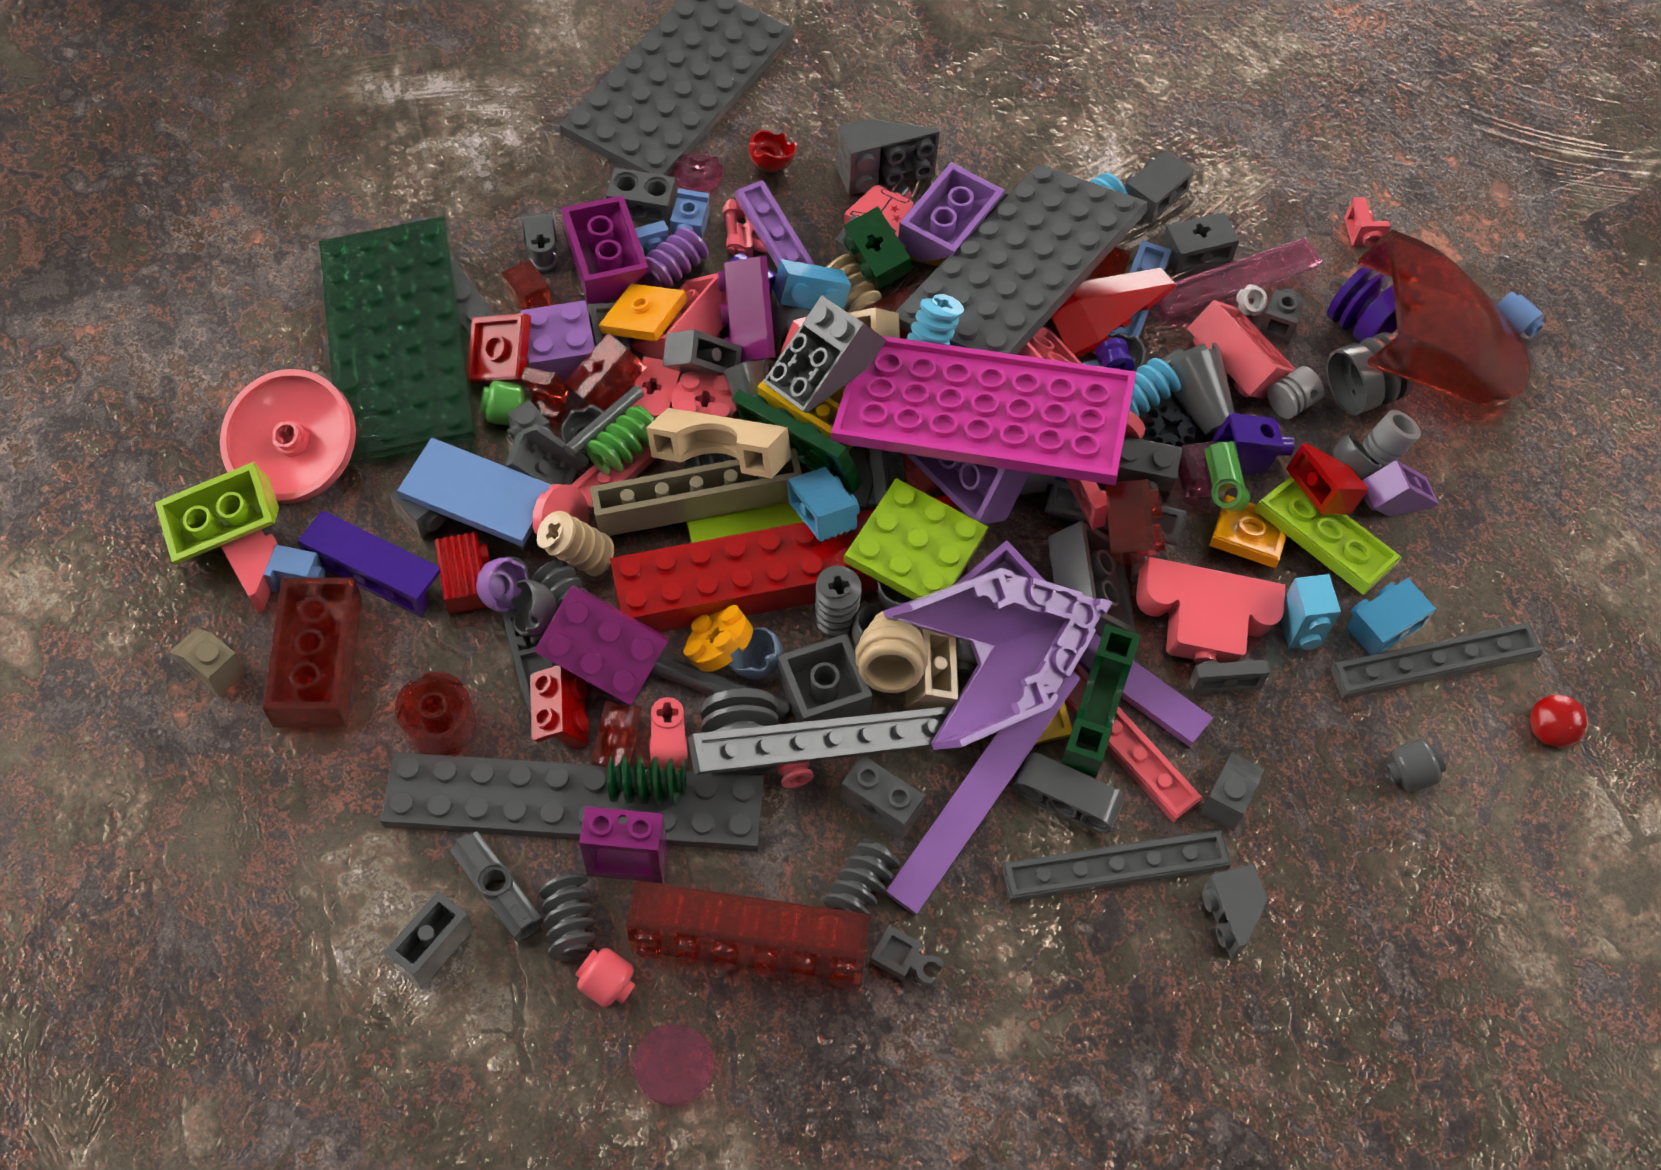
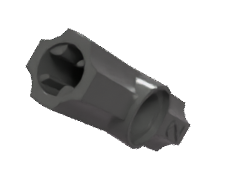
M478 831L471 834L467 833L458 839L456 844L450 849L451 854L480 892L484 903L491 907L515 942L520 939H526L536 932L537 928L543 923L542 917L513 880L509 869L501 864ZM501 880L506 882L504 887L498 891L492 892L487 890L488 886L494 881Z

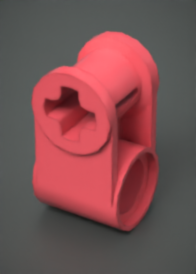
M660 698L651 709L650 763L653 757H657L660 768H664L668 758H672L675 769H679L683 759H687L688 770L687 736H685L683 706L674 698ZM671 716V722H664V717Z

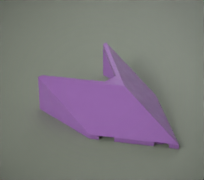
M999 568L884 610L883 613L887 619L900 620L910 623L915 627L970 642L978 663L958 700L932 740L933 750L963 747L1052 708L1058 698L1056 693L1065 678L1070 677L1096 632V624L1102 614L1107 613L1113 602L1102 598L1095 599L1083 595V592L1037 578H1026L1013 574L1014 571Z

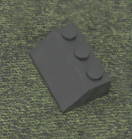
M1079 521L1048 536L1050 550L1048 557L1052 565L1053 584L1083 592L1085 596L1095 599L1102 598L1113 602L1107 613L1102 614L1096 624L1095 634L1101 637L1106 624L1136 633L1122 543L1097 529H1091L1090 525L1083 521Z

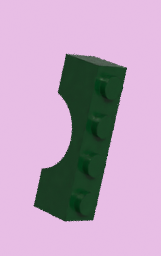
M1108 624L1105 625L1062 759V764L1095 779L1106 752L1115 715L1141 637L1140 634Z

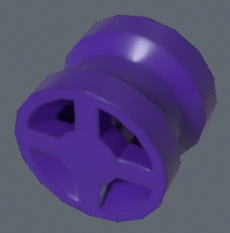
M1111 338L1105 340L1096 348L1095 354L1098 362L1101 363V367L1128 371L1134 369V361L1132 356L1128 354L1129 348L1124 339Z

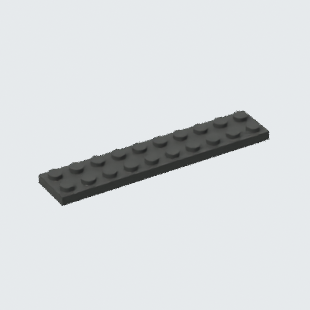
M393 752L381 823L383 827L471 833L478 831V833L580 840L585 806L662 813L667 845L758 851L764 776L726 773L694 775V771H687L685 795H682L677 806L671 805L669 795L666 796L662 805H657L653 794L647 804H641L638 793L632 803H626L623 792L617 802L610 801L607 791L608 766ZM621 817L618 822L624 824L628 819Z

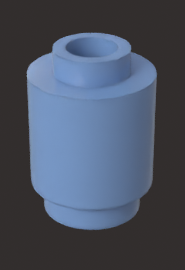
M1509 293L1498 303L1494 310L1499 315L1498 319L1521 339L1526 336L1534 337L1545 325L1542 322L1545 314L1521 294Z

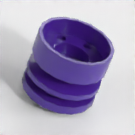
M1372 263L1361 267L1343 284L1327 310V317L1334 322L1339 321V326L1344 330L1356 324L1353 330V337L1359 342L1382 332L1393 334L1408 316L1416 300L1414 295L1398 283L1386 289L1389 283V276L1385 273L1379 274L1380 269Z

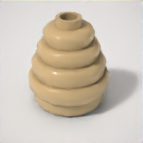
M881 611L862 634L855 649V662L861 678L872 689L884 693H899L907 691L918 684L928 664V650L917 627L900 620L887 619L883 611Z

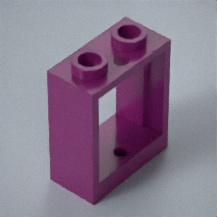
M585 806L579 845L587 876L663 883L668 847L662 813ZM621 817L628 819L624 824L619 823L618 820Z

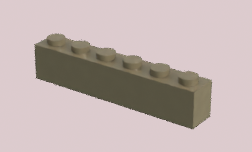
M796 448L791 449L792 458L772 479L742 474L739 460L735 459L591 486L590 492L598 530L608 536L789 502L787 480L802 475Z

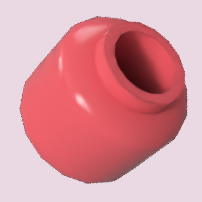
M603 948L599 952L593 949L575 973L579 978L577 982L578 989L601 1007H608L615 1000L622 1004L636 985L630 981L634 973L633 966L609 948Z

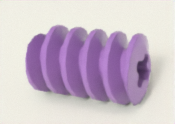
M684 227L677 229L674 235L667 237L665 242L660 243L656 249L651 250L645 257L649 272L642 277L643 282L647 286L671 288L673 280L680 281L682 279V272L684 274L690 273L692 270L691 265L698 266L700 258L707 259L709 257V250L706 244L692 230Z

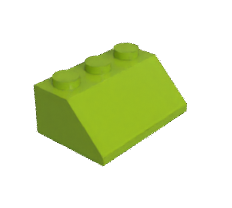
M254 462L155 502L170 558L174 565L275 524L279 511L270 478Z

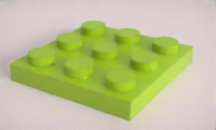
M896 478L845 553L843 562L914 600L955 585L985 537L988 526Z

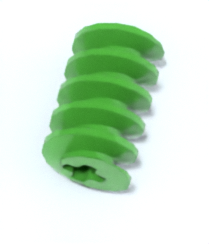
M639 405L630 407L625 411V415H620L615 420V423L608 425L605 432H600L596 435L595 440H591L586 444L585 449L589 458L606 475L610 474V468L620 473L624 470L620 459L630 464L633 462V456L630 451L640 456L643 453L641 444L648 448L650 447L646 427L655 418Z

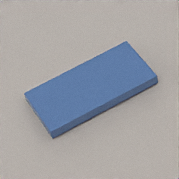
M431 437L398 488L397 493L402 499L523 547L534 530L533 510L536 501L541 493H546L550 489L548 487L551 484Z

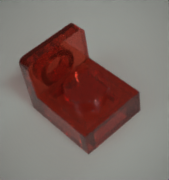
M525 367L521 380L531 389L530 392L533 394L531 402L544 416L560 418L570 388L555 372Z

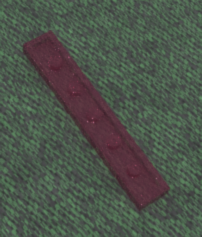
M1305 237L1175 281L1176 288L1153 306L1162 320L1165 321L1206 307L1213 300L1220 302L1235 297L1239 290L1245 289L1247 285L1253 284L1263 287L1318 268L1322 259Z

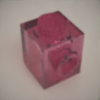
M1215 441L1182 445L1178 473L1185 497L1198 496L1204 498L1211 496L1213 487L1204 449L1216 444Z

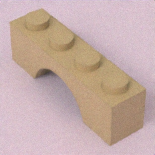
M667 408L646 427L653 458L683 462L703 454H727L739 460L742 474L770 479L792 458L788 428L783 426Z

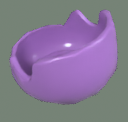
M511 557L497 558L486 563L478 573L476 582L477 593L481 601L487 607L498 612H509L515 609L511 603V598L518 596L522 591L517 587L516 583L520 580L528 579L524 570L525 566Z

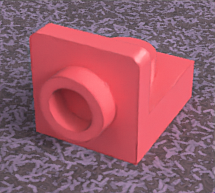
M1365 197L1352 199L1344 217L1352 247L1383 245L1391 229L1390 222L1373 221V212L1369 210Z

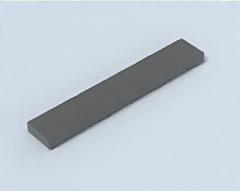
M1530 622L1335 662L1330 667L1342 699H1348L1539 658L1543 650Z
M1222 830L1003 862L1001 868L1010 903L1227 870L1230 868L1231 862Z

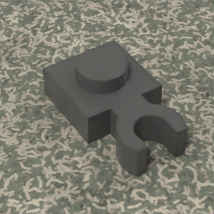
M888 925L870 957V963L903 981L908 972L915 974L917 982L925 988H932L934 979L924 973V969L931 966L941 971L944 964L938 956H922L919 954L923 943Z

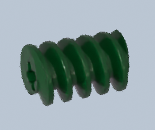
M612 754L610 755L607 770V791L611 802H617L623 792L626 803H632L638 793L641 804H647L653 794L657 805H662L666 796L669 795L671 805L677 806L682 795H685L687 759H683L679 769H675L672 758H668L664 768H660L657 757H653L649 767H645L642 756H638L634 766H630L627 755L622 756L619 765L614 764Z

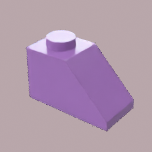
M1398 460L1393 461L1362 480L1369 489L1364 495L1368 506L1373 511L1377 510L1389 517L1434 508L1439 505L1427 477Z

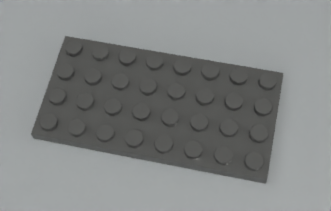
M679 0L560 125L561 134L627 169L670 176L794 38L795 28L737 0Z
M1038 164L975 229L966 242L961 245L954 256L950 255L895 311V313H899V328L912 333L911 325L917 321L915 315L918 310H923L920 307L921 300L925 298L933 299L934 295L944 294L958 300L964 308L962 316L959 317L958 326L954 329V336L950 340L951 346L1017 355L1147 212V201Z

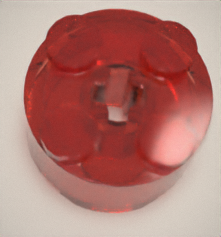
M428 672L423 674L424 677L414 682L410 680L402 687L395 702L397 720L407 744L419 754L457 756L471 740L476 729V714L468 691L457 677L445 672Z

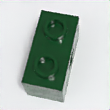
M878 206L844 224L846 237L843 238V243L851 256L856 254L861 264L858 266L867 282L872 280L876 288L880 289L911 272V258Z

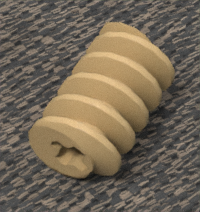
M844 254L825 266L843 270L851 283L844 309L846 312L870 308L881 309L879 302L882 296L879 291L875 290L873 282L865 280L854 255Z
M564 511L552 512L546 516L537 532L538 547L545 548L549 555L556 556L559 560L567 562L570 566L577 567L578 570L584 571L590 576L596 577L604 573L610 565V558H613L614 544L607 534L600 532L585 522H581L578 518L572 517Z

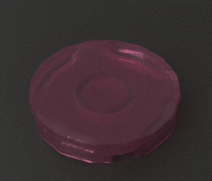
M680 1024L661 1026L648 1033L637 1048L634 1058L635 1079L642 1093L650 1100L652 1099L654 1102L667 1107L685 1106L700 1098L712 1079L714 1072L712 1050L705 1037L691 1027Z

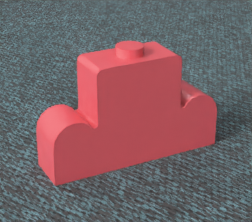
M1149 557L1139 569L1136 600L1140 610L1149 616L1158 617L1166 612L1169 613L1166 652L1169 655L1193 659L1197 664L1209 660L1228 663L1239 660L1246 653L1248 635L1261 637L1282 619L1285 584Z

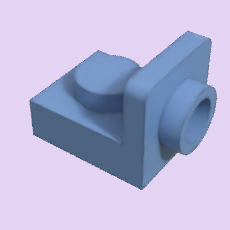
M664 220L635 228L644 256H647L651 250L656 249L660 243L665 242L667 237H669L668 228Z

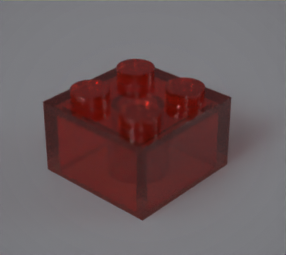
M1149 479L1116 482V485L1105 484L1110 553L1117 564L1145 563L1149 557L1160 559V552L1166 551V541L1161 524H1157V517H1163L1162 498L1159 496L1158 489L1152 488Z

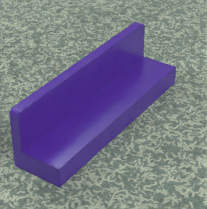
M321 511L297 540L300 550L317 553L322 567L326 571L419 617H422L429 608L426 591L440 574L439 566L326 511Z

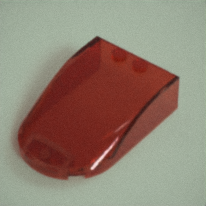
M1391 229L1358 259V265L1392 277L1398 336L1367 360L1368 366L1483 406L1504 405L1524 391L1529 381L1530 362L1521 336L1489 295L1448 256L1419 239Z

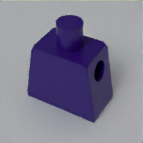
M1236 413L1228 415L1208 445L1209 447L1220 442H1235L1242 475L1266 472L1277 456H1291L1294 451L1293 438L1291 436H1281L1278 422L1274 418Z

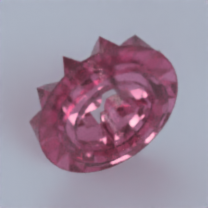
M694 150L692 155L683 154L681 160L675 162L674 177H676L677 184L683 189L706 192L715 188L721 182L723 165H720L717 156L710 157L708 151L703 154H697ZM693 167H696L697 169L704 168V173H701L698 170L693 172Z

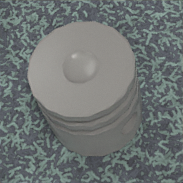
M1307 366L1299 367L1271 384L1267 389V397L1271 407L1284 419L1294 417L1320 401L1324 396V387L1321 379Z
M1389 410L1365 437L1363 446L1371 458L1387 466L1393 461L1399 460L1421 436V430L1416 422L1407 414L1398 410Z

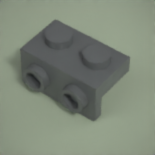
M535 424L517 433L505 466L551 485H571L576 471L586 467L589 458L580 452L570 456L564 449V445L567 443L553 435L550 429Z

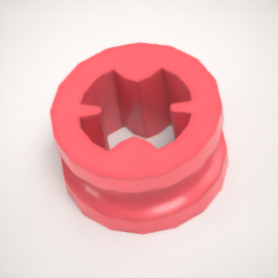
M810 762L779 765L777 771L779 775L783 776L781 779L782 786L784 788H796L810 782L814 778L813 771L807 769L810 766Z

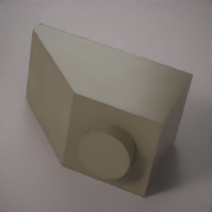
M194 629L168 652L172 658L218 697L222 696L247 673L237 654L209 631Z

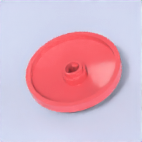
M284 369L268 373L247 385L236 396L226 412L220 432V451L227 472L254 462L270 478L278 504H293L309 500L329 488L348 465L356 439L354 415L345 396L332 383L318 374L301 369Z

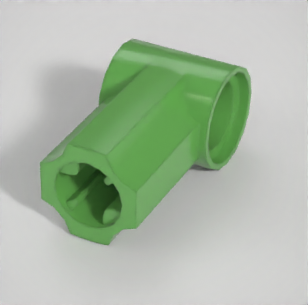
M1220 442L1210 445L1204 451L1213 487L1211 490L1214 503L1227 512H1241L1249 504L1250 493L1244 484L1235 442ZM1236 487L1238 490L1237 498L1231 503H1225V492L1230 488Z

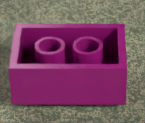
M573 584L534 652L623 702L632 705L666 646L668 637Z

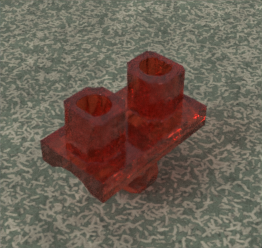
M605 701L591 758L593 766L608 768L611 754L615 765H619L623 755H627L630 764L642 714L641 706H623Z

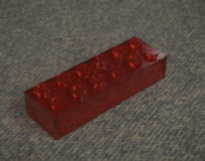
M635 880L626 928L631 951H636L637 955L644 958L657 959L660 955L675 957L676 961L684 964H697L699 960L712 962L715 967L724 970H735L739 966L752 968L754 973L764 976H772L776 972L791 974L793 979L799 981H813L814 978L830 980V983L835 986L851 987L853 983L861 984L871 914Z

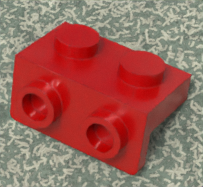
M559 665L532 673L530 676L532 739L536 742H541L555 737L574 749L587 746L589 720L586 715L588 688L585 680Z

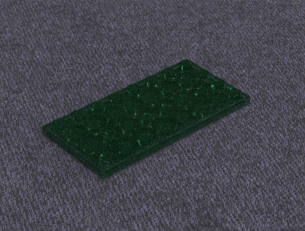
M445 216L320 240L319 250L332 384L345 396L351 406L356 426L355 445L348 464L424 449L431 437L447 444L476 438L449 228Z

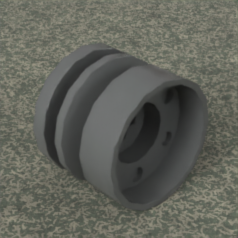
M1382 332L1359 343H1352L1331 352L1327 359L1326 374L1329 387L1339 406L1348 414L1359 415L1381 406V404H1388L1394 400L1402 399L1410 395L1414 388L1415 372L1413 361L1405 345L1392 333Z
M739 688L721 691L707 697L700 705L702 733L778 725L777 700L771 693L760 689ZM778 766L720 773L758 776L766 774Z

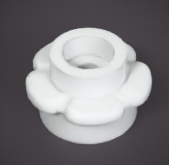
M1253 284L1245 286V289L1239 290L1236 296V301L1239 303L1238 309L1244 315H1259L1267 305L1266 292ZM1249 298H1252V299H1253V303H1252V304L1249 303V301H1248Z

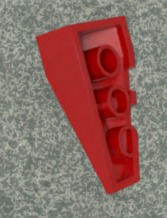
M1162 268L1083 281L1046 322V326L1078 358L1096 349L1102 342L1108 340V334L1117 327H1127L1132 323L1131 316L1139 310L1150 309L1173 291L1176 286Z

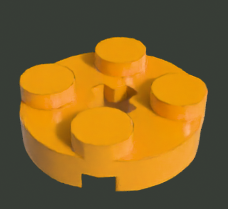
M731 605L710 616L703 614L693 621L691 625L693 632L687 639L683 653L700 671L710 672L718 670L733 661L730 655L738 647L743 652L752 638L753 626L736 605Z

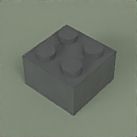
M847 634L778 655V677L786 697L791 703V709L797 723L871 714L873 695L869 686L863 681L858 672L855 653Z

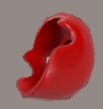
M759 130L749 140V156L753 163L765 172H781L791 164L796 155L797 143L792 142L790 144L784 132L775 134L769 130Z
M1554 694L1542 698L1533 706L1529 723L1533 735L1544 744L1555 746L1559 749H1566L1581 742L1587 732L1588 716L1583 705L1573 697Z

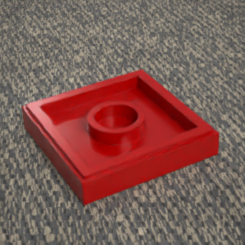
M519 313L472 318L466 372L467 383L474 385L490 384L493 381H525L531 326L530 315Z

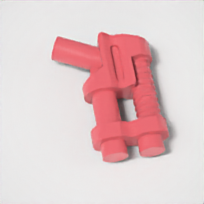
M734 199L727 200L722 209L727 230V251L732 255L744 253L751 258L753 257V250L769 254L738 202ZM744 218L745 224L738 223V219Z

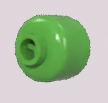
M493 381L489 388H483L480 413L485 414V419L489 423L510 426L507 413L525 402L531 401V398L525 397V390L522 385Z

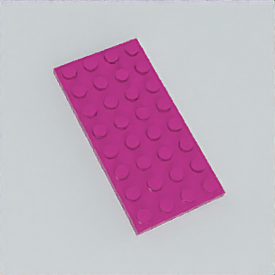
M882 336L887 341L868 369L846 384L831 431V440L840 444L1116 485L1136 372Z

